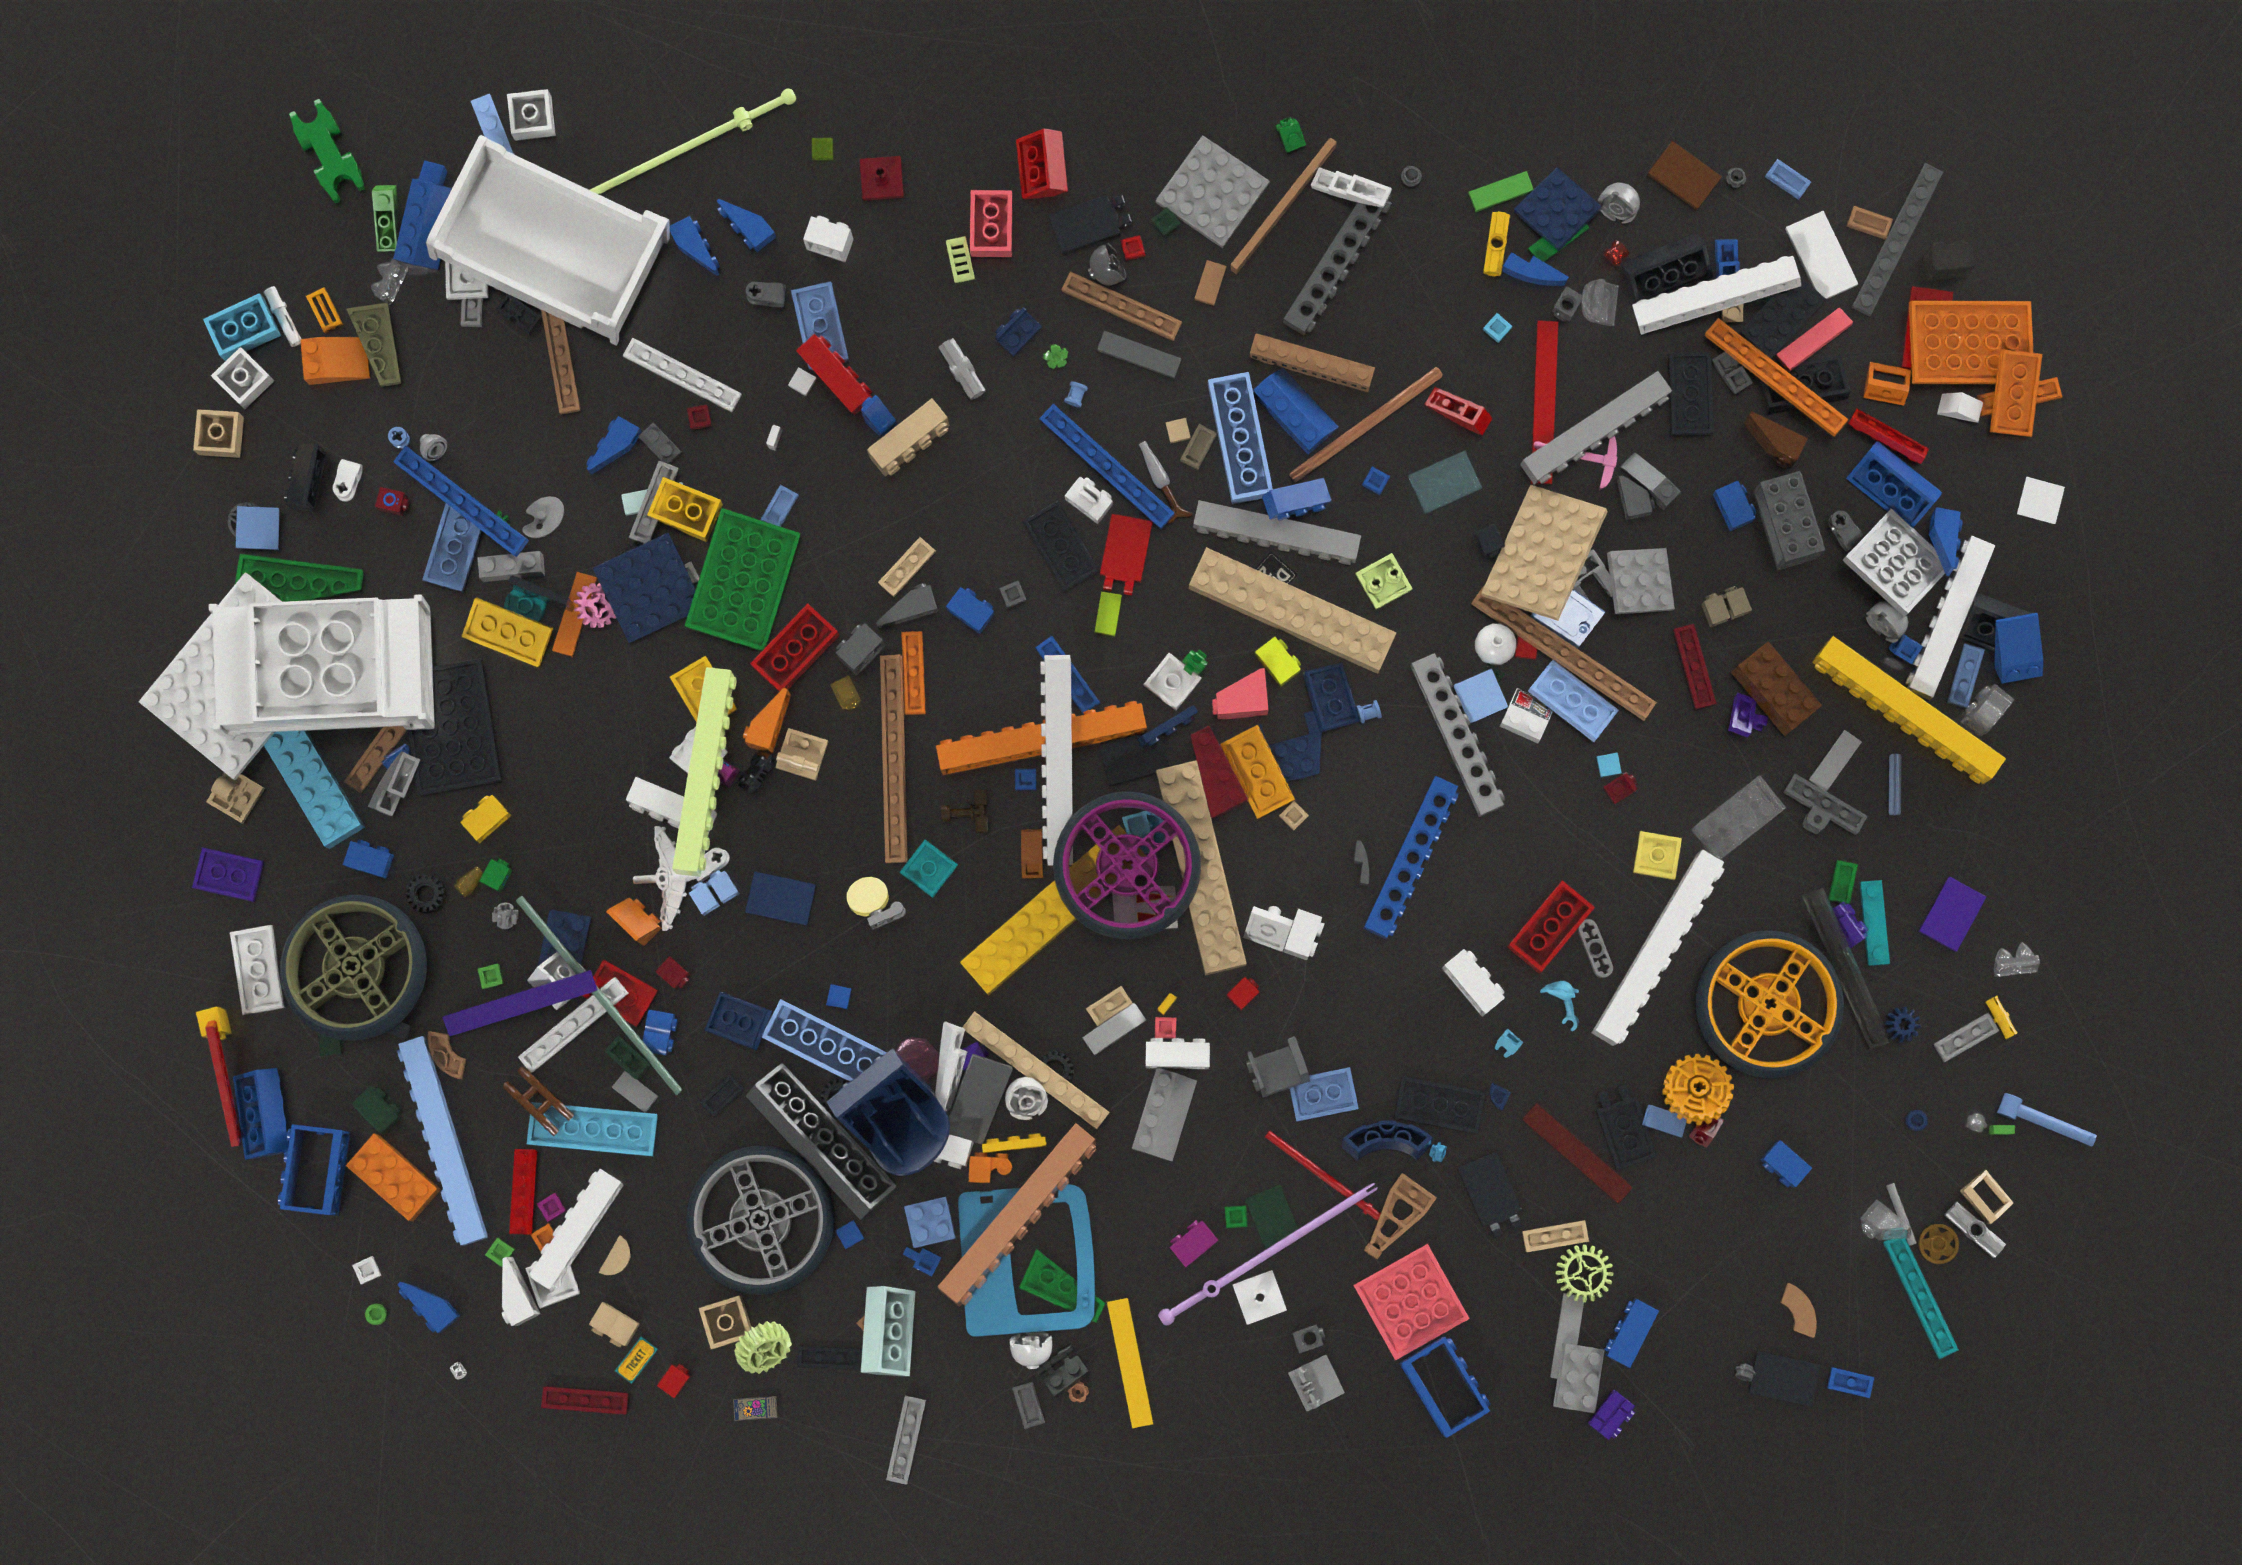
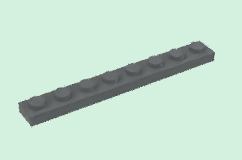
M1927 163L1923 165L1851 308L1869 317L1871 316L1943 171Z

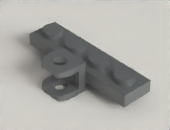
M1797 774L1792 776L1783 792L1810 808L1802 825L1803 828L1814 834L1820 833L1826 827L1829 820L1857 835L1868 817Z

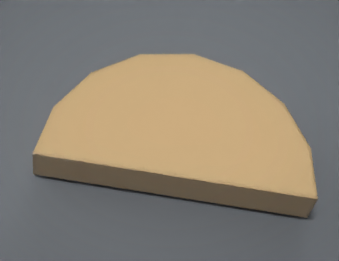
M621 1235L618 1237L599 1273L615 1275L623 1271L629 1264L631 1258L630 1247Z

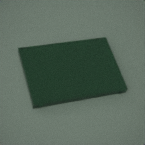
M1280 1185L1245 1199L1265 1249L1298 1230L1282 1191L1283 1188Z

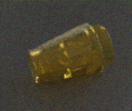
M475 866L456 880L455 889L464 897H467L469 894L471 895L479 884L483 872Z

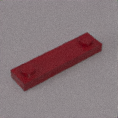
M1691 624L1675 628L1673 632L1695 710L1716 705L1695 625Z
M544 1386L541 1408L627 1415L629 1393Z

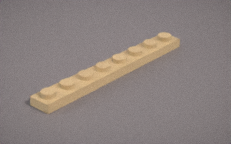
M975 1011L962 1027L967 1033L1026 1077L1038 1081L1046 1092L1096 1129L1100 1127L1110 1113Z

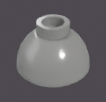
M424 434L420 438V452L426 461H435L444 455L447 449V441L442 436Z

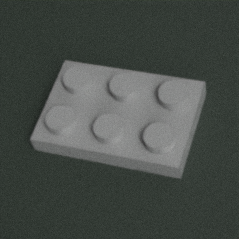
M1562 1343L1553 1407L1595 1413L1604 1349Z

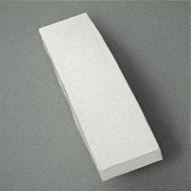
M1320 167L1311 183L1312 189L1350 201L1383 208L1392 191V188L1363 177L1357 175L1352 177L1338 171L1334 173Z

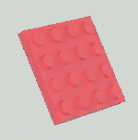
M1428 1244L1353 1285L1395 1360L1469 1319Z

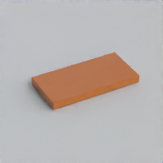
M2000 349L1990 432L2032 437L2042 354Z

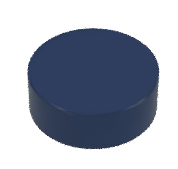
M1913 1110L1906 1115L1905 1123L1910 1130L1920 1131L1927 1126L1928 1118L1923 1111Z

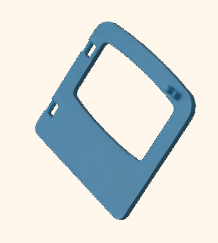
M1068 1184L1063 1191L1058 1190V1198L1053 1202L1067 1203L1072 1216L1077 1258L1076 1309L1072 1312L1019 1314L1014 1293L1010 1253L1007 1257L1005 1255L1002 1256L999 1260L1001 1264L995 1272L992 1273L990 1271L986 1275L987 1281L980 1289L976 1287L972 1292L973 1298L965 1306L966 1329L969 1335L979 1337L1084 1328L1090 1324L1094 1317L1095 1304L1094 1256L1086 1196L1079 1187ZM1020 1188L965 1192L959 1196L958 1208L962 1257ZM993 1196V1203L981 1204L980 1197Z

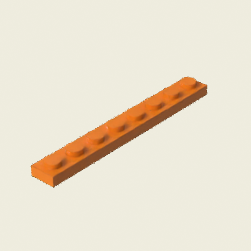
M1718 318L1706 331L1705 336L1832 436L1835 437L1848 422L1844 415Z

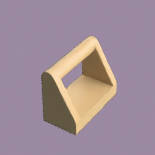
M1987 1170L1983 1171L1960 1190L1961 1194L1986 1224H1992L2013 1204L2012 1200ZM1982 1179L2004 1204L1994 1213L1973 1189Z

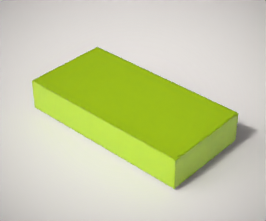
M1101 592L1095 633L1115 636L1122 595Z

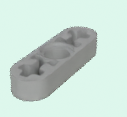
M1586 919L1578 927L1579 936L1594 974L1599 978H1606L1613 971L1611 959L1597 924L1591 919ZM1586 923L1588 926H1593L1591 930L1592 937L1597 935L1598 938L1592 939L1588 943L1585 939L1590 937L1587 932L1583 933L1582 931ZM1592 943H1598L1601 946L1599 954L1594 955L1590 952L1589 947ZM1604 954L1605 958L1601 959L1602 963L1609 967L1606 970V974L1598 971L1597 968L1600 967L1599 960L1594 962L1593 958H1599Z

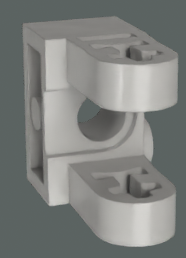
M1591 549L1573 589L1588 599L1579 584L1581 580L1593 574L1607 595L1612 597L1610 574L1595 550Z

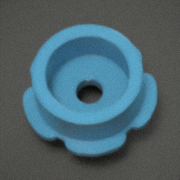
M1438 1142L1437 1145L1433 1144L1429 1154L1432 1157V1161L1442 1162L1447 1146L1441 1145V1142Z

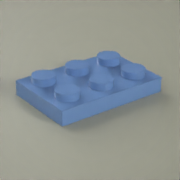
M1350 1067L1310 1075V1082L1289 1088L1296 1122L1359 1109Z

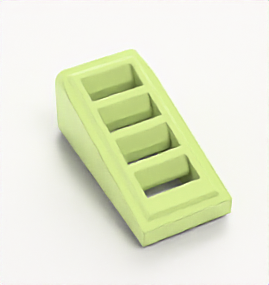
M966 237L946 240L954 282L960 283L974 280L975 277ZM964 246V248L951 249L952 247ZM962 253H965L966 255L963 257L953 258V255H958ZM967 261V265L955 267V264ZM969 269V273L957 275V272Z

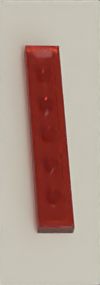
M1535 1104L1522 1119L1618 1204L1633 1188L1538 1104Z

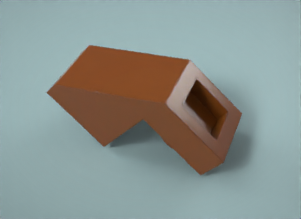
M1042 829L1021 830L1022 878H1043Z

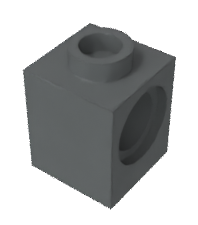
M1566 286L1552 310L1555 313L1554 316L1561 321L1567 320L1570 322L1584 296ZM1569 302L1572 305V309H1564L1562 303Z
M1317 1325L1292 1332L1298 1353L1323 1346L1322 1341L1326 1340L1322 1327L1318 1328ZM1307 1332L1315 1334L1316 1340L1313 1344L1309 1345L1304 1342V1335Z

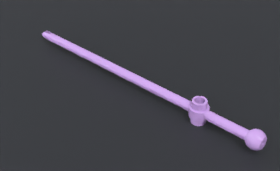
M1371 1183L1217 1281H1207L1203 1289L1171 1310H1161L1158 1315L1164 1325H1171L1175 1320V1316L1207 1296H1217L1220 1288L1375 1192L1378 1187L1366 1192L1368 1188L1375 1185V1183ZM1214 1285L1216 1287L1215 1292L1210 1293L1207 1289L1208 1286Z

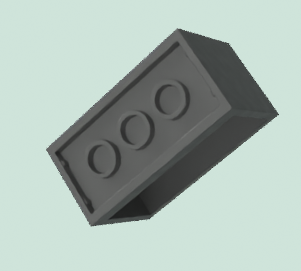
M1801 471L1760 482L1753 491L1777 570L1818 559L1825 551V547Z

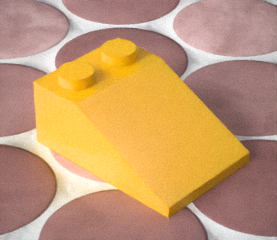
M663 477L647 516L707 542L723 503L720 499Z

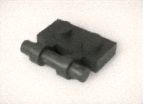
M1070 1344L1063 1349L1062 1347L1058 1349L1054 1356L1035 1369L1040 1376L1046 1371L1048 1372L1049 1376L1043 1379V1381L1055 1398L1061 1396L1090 1374L1078 1355L1070 1360L1068 1355L1074 1352ZM1063 1360L1065 1364L1055 1371L1053 1366Z

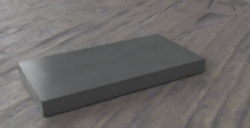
M972 1054L948 1114L950 1135L983 1144L1013 1070L1012 1066Z

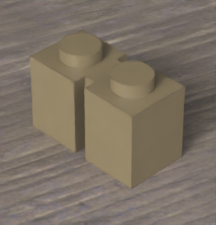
M1734 586L1724 590L1725 594L1718 596L1717 593L1705 597L1706 600L1701 605L1710 628L1727 622L1730 617L1733 620L1752 611L1743 587L1737 589Z

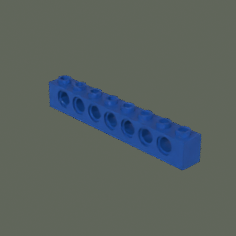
M1437 776L1434 777L1363 929L1384 939H1387L1388 935L1393 936L1397 924H1394L1397 916L1402 917L1406 908L1403 903L1406 897L1411 898L1415 889L1412 886L1414 879L1419 880L1424 870L1421 864L1424 859L1428 861L1433 851L1429 847L1432 841L1437 842L1442 832L1438 828L1441 822L1446 823L1450 815V811L1447 809L1450 803L1455 804L1459 793L1456 792L1458 786ZM1442 797L1445 805L1443 807L1435 806L1434 798ZM1426 816H1433L1436 819V824L1428 826L1425 823ZM1419 834L1425 835L1427 843L1424 845L1418 844L1416 836ZM1410 853L1416 854L1418 862L1415 864L1409 863L1407 855ZM1400 872L1408 873L1409 881L1406 883L1401 882L1398 879V874ZM1391 891H1398L1401 895L1400 900L1392 901L1389 898V893ZM1385 909L1389 910L1392 918L1390 920H1383L1380 912Z

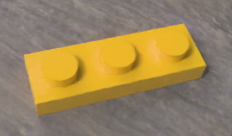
M1041 1133L1030 1134L1028 1135L1029 1139L1021 1140L1020 1136L1007 1137V1141L999 1142V1138L986 1140L987 1144H982L983 1153L1042 1147L1047 1146L1046 1137H1041Z

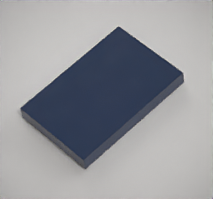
M1343 662L1302 673L1320 732L1360 722Z
M754 871L745 913L807 926L816 884Z
M720 991L704 1031L757 1051L772 1011Z

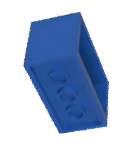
M292 1124L291 1129L289 1128L287 1132L289 1148L284 1153L286 1168L281 1174L283 1189L278 1195L280 1209L339 1216L351 1132ZM304 1131L317 1132L316 1134L325 1135V1133L333 1134L322 1210L314 1209L313 1206H306V1208L294 1206Z
M1442 1336L1399 1364L1443 1437L1447 1438L1490 1412L1488 1406L1491 1404L1485 1394L1478 1392L1479 1384L1475 1377L1467 1374L1466 1369L1468 1366L1462 1357H1457L1454 1351L1457 1348L1451 1338L1446 1339V1337ZM1441 1344L1481 1408L1452 1427H1449L1411 1364L1421 1356H1427L1431 1353V1350Z

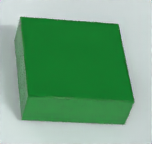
M1246 1206L1225 1207L1226 1228L1247 1227Z

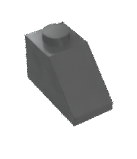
M1619 476L1617 483L1625 519L1630 520L1650 516L1653 512L1652 509H1655L1653 497H1649L1647 490L1625 476Z

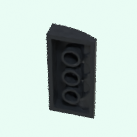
M1841 355L1802 362L1788 372L1827 403L1849 399L1851 391ZM1760 379L1768 414L1798 409Z

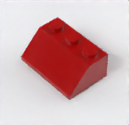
M1041 129L1016 139L1022 199L1054 197L1067 192L1062 132Z

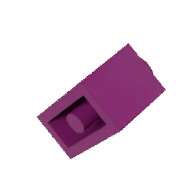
M1197 1220L1187 1227L1188 1233L1183 1237L1179 1234L1170 1241L1172 1243L1170 1249L1185 1267L1218 1241L1203 1221L1200 1223Z

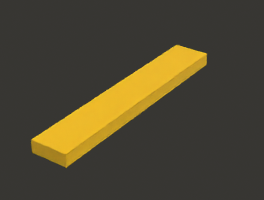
M1128 1298L1107 1302L1132 1428L1151 1425L1153 1420Z

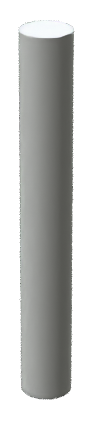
M1895 1184L1886 1185L1908 1245L1916 1244L1917 1242Z

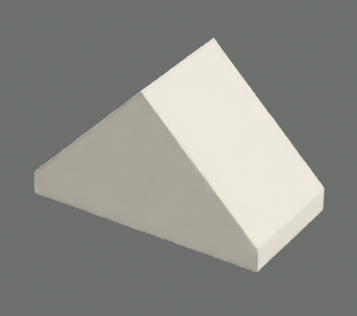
M1963 392L1942 394L1937 414L1978 423L1983 402Z

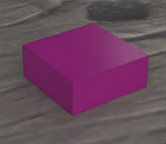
M556 1193L537 1203L547 1222L567 1211Z

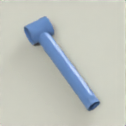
M2004 1093L1997 1111L1999 1115L2013 1120L2018 1116L2091 1147L2094 1145L2097 1137L2096 1134L2021 1104L2023 1101L2021 1098Z

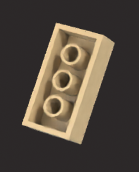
M930 399L869 447L867 451L870 459L885 477L888 474L890 476L895 474L903 462H910L915 458L917 451L921 448L925 450L932 444V439L936 436H943L949 430L948 417L936 402Z

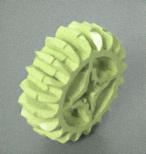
M1582 1245V1251L1579 1250L1578 1246H1574V1254L1568 1249L1566 1250L1569 1255L1568 1258L1561 1255L1560 1258L1565 1263H1557V1266L1561 1267L1562 1271H1556L1555 1274L1562 1275V1278L1556 1281L1557 1283L1564 1282L1565 1285L1560 1288L1561 1291L1569 1289L1566 1294L1567 1297L1575 1293V1301H1578L1580 1295L1582 1296V1302L1587 1301L1588 1295L1591 1301H1595L1594 1294L1596 1293L1601 1298L1602 1293L1599 1290L1602 1289L1607 1292L1608 1288L1604 1284H1612L1611 1280L1606 1279L1607 1276H1613V1272H1607L1606 1269L1611 1268L1612 1264H1604L1609 1258L1608 1256L1600 1258L1602 1250H1598L1595 1254V1246H1591L1589 1251H1587V1245ZM1582 1255L1592 1257L1599 1266H1587ZM1576 1258L1577 1270L1567 1275L1570 1263ZM1583 1267H1585V1270H1594L1587 1275L1586 1280L1583 1279L1584 1277H1574L1582 1272ZM1601 1272V1279L1598 1285L1592 1288V1276ZM1581 1280L1586 1291L1577 1290L1569 1281Z
M768 1321L763 1325L758 1323V1326L754 1328L751 1326V1330L748 1332L744 1331L745 1335L739 1337L740 1342L735 1344L736 1349L734 1352L738 1364L751 1374L755 1372L760 1374L763 1370L767 1372L769 1368H774L776 1364H781V1360L787 1358L786 1353L790 1352L789 1347L792 1345L787 1330L781 1324L769 1323Z

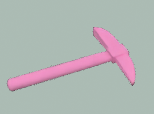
M1615 436L1609 439L1607 454L1599 455L1584 452L1586 455L1581 458L1603 464L1604 470L1599 490L1604 489L1608 485L1616 467L1617 443ZM1534 442V448L1536 449L1546 445L1545 443Z

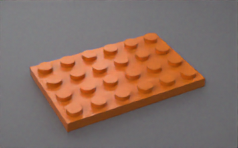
M2031 301L1909 302L1912 384H1996L2000 349L2034 353Z

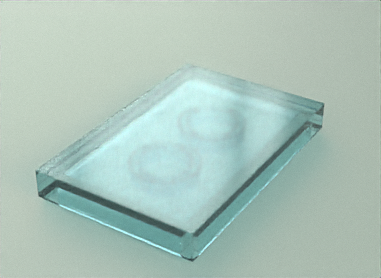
M1465 451L1408 475L1425 514L1482 489Z

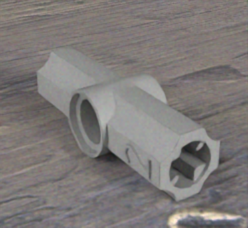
M954 338L942 343L939 346V350L949 364V369L957 382H960L970 400L976 399L986 392L975 374L976 371L967 356H964Z
M1955 1202L1947 1210L1944 1216L1991 1257L1995 1258L2004 1249L2006 1244L1990 1231L1982 1221L1975 1218L1958 1202ZM1973 1224L1979 1226L1980 1232L1977 1236L1971 1233V1226Z

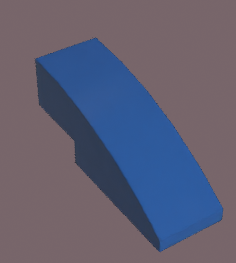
M1737 239L1715 240L1716 278L1721 275L1735 274L1740 270Z
M1512 252L1502 267V272L1522 281L1538 285L1564 286L1569 278L1535 256L1532 257L1530 262H1527Z

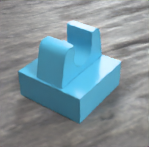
M1507 1029L1497 1040L1495 1049L1498 1050L1503 1046L1507 1050L1503 1056L1507 1058L1511 1054L1513 1055L1523 1042Z

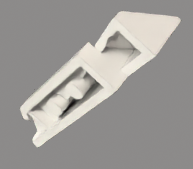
M944 1022L935 1096L948 1115L957 1093L967 1051L960 1049L965 1029Z

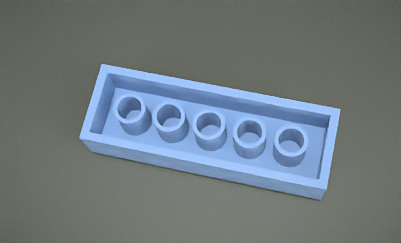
M1249 372L1209 379L1208 389L1232 504L1263 499L1262 496L1273 490Z
M781 999L762 1038L849 1082H852L868 1069L877 1057L887 1053Z

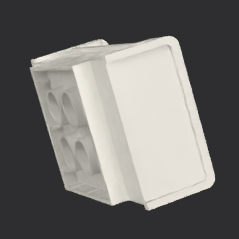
M480 135L429 233L426 244L430 258L434 260L440 258L467 271L469 276L581 329L584 326L610 338V343L617 346L619 332L663 243L667 244L670 239L669 219L663 216L661 217L648 210H645L643 215L634 212L507 152L500 144Z
M422 594L414 595V599L379 600L378 598L312 600L249 603V606L219 607L217 604H209V611L213 614L216 723H212V729L221 737L247 735V733L403 726L409 730L434 729L431 611Z

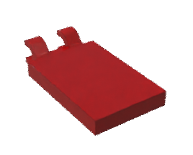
M1112 514L1100 575L1106 576L1103 590L1112 592L1114 580L1126 582L1124 594L1132 596L1134 582L1141 583L1153 524L1152 521Z

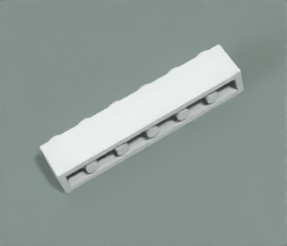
M601 1169L591 1175L588 1181L590 1183L586 1190L583 1189L579 1193L577 1204L574 1208L571 1207L567 1211L565 1222L562 1226L559 1225L555 1229L553 1240L550 1244L547 1243L543 1247L541 1258L538 1262L535 1261L529 1269V1277L551 1292L555 1290L624 1186L620 1181Z

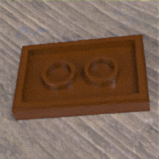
M1673 141L1647 174L1695 210H1698L1722 178L1721 175Z

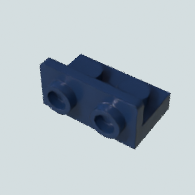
M1024 307L1021 310H1015L1010 316L1011 320L1006 325L1002 324L995 332L996 341L1013 357L1042 329V326L1027 313Z

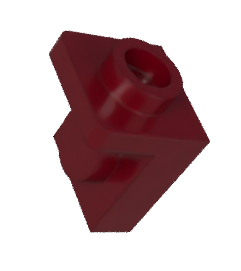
M1625 772L1605 785L1603 789L1615 805L1637 790L1636 785L1638 783L1632 774L1628 775Z
M1721 1118L1718 1120L1712 1119L1710 1124L1702 1121L1701 1125L1695 1126L1689 1137L1697 1144L1708 1147L1724 1120Z

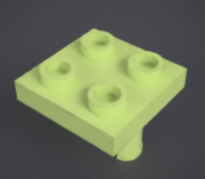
M1392 553L1356 573L1375 610L1412 591L1410 583Z

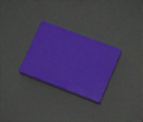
M202 847L192 888L254 902L264 861Z
M1949 876L1918 932L1957 952L1986 896Z

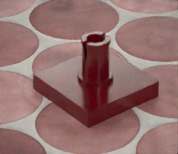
M901 156L860 159L863 201L904 198Z

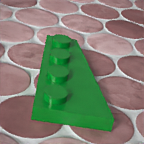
M1036 1249L1019 1288L1068 1311H1074L1077 1306V1281ZM1096 1295L1094 1317L1092 1319L1095 1323H1097L1105 1305Z

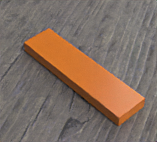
M2057 377L2039 381L2036 404L2062 398ZM1995 391L1976 396V399L1983 402L1980 416L1992 414Z
M577 572L569 599L573 603L574 600H579L580 597L577 596V592H583L582 587H589L590 583H595L596 585L598 578ZM590 593L586 599L591 598L592 593ZM574 603L575 606L572 612L564 611L552 649L553 652L570 657L574 655L584 618H577L580 612L574 611L578 607L576 603Z
M922 631L901 632L904 714H926Z

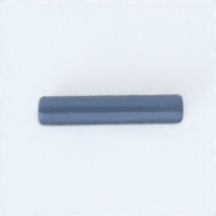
M1895 753L1889 756V815L1896 816L1901 814L1902 756Z

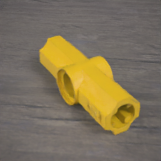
M1492 212L1483 273L1488 276H1501L1510 214L1505 212ZM1494 240H1498L1501 242L1502 246L1499 248H1495L1494 246H1492L1491 242Z

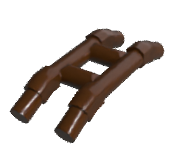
M522 1066L518 1069V1073L531 1087L523 1095L510 1082H505L503 1088L550 1134L555 1136L559 1129L543 1114L551 1106L568 1121L574 1114ZM537 1092L546 1099L538 1108L529 1101Z

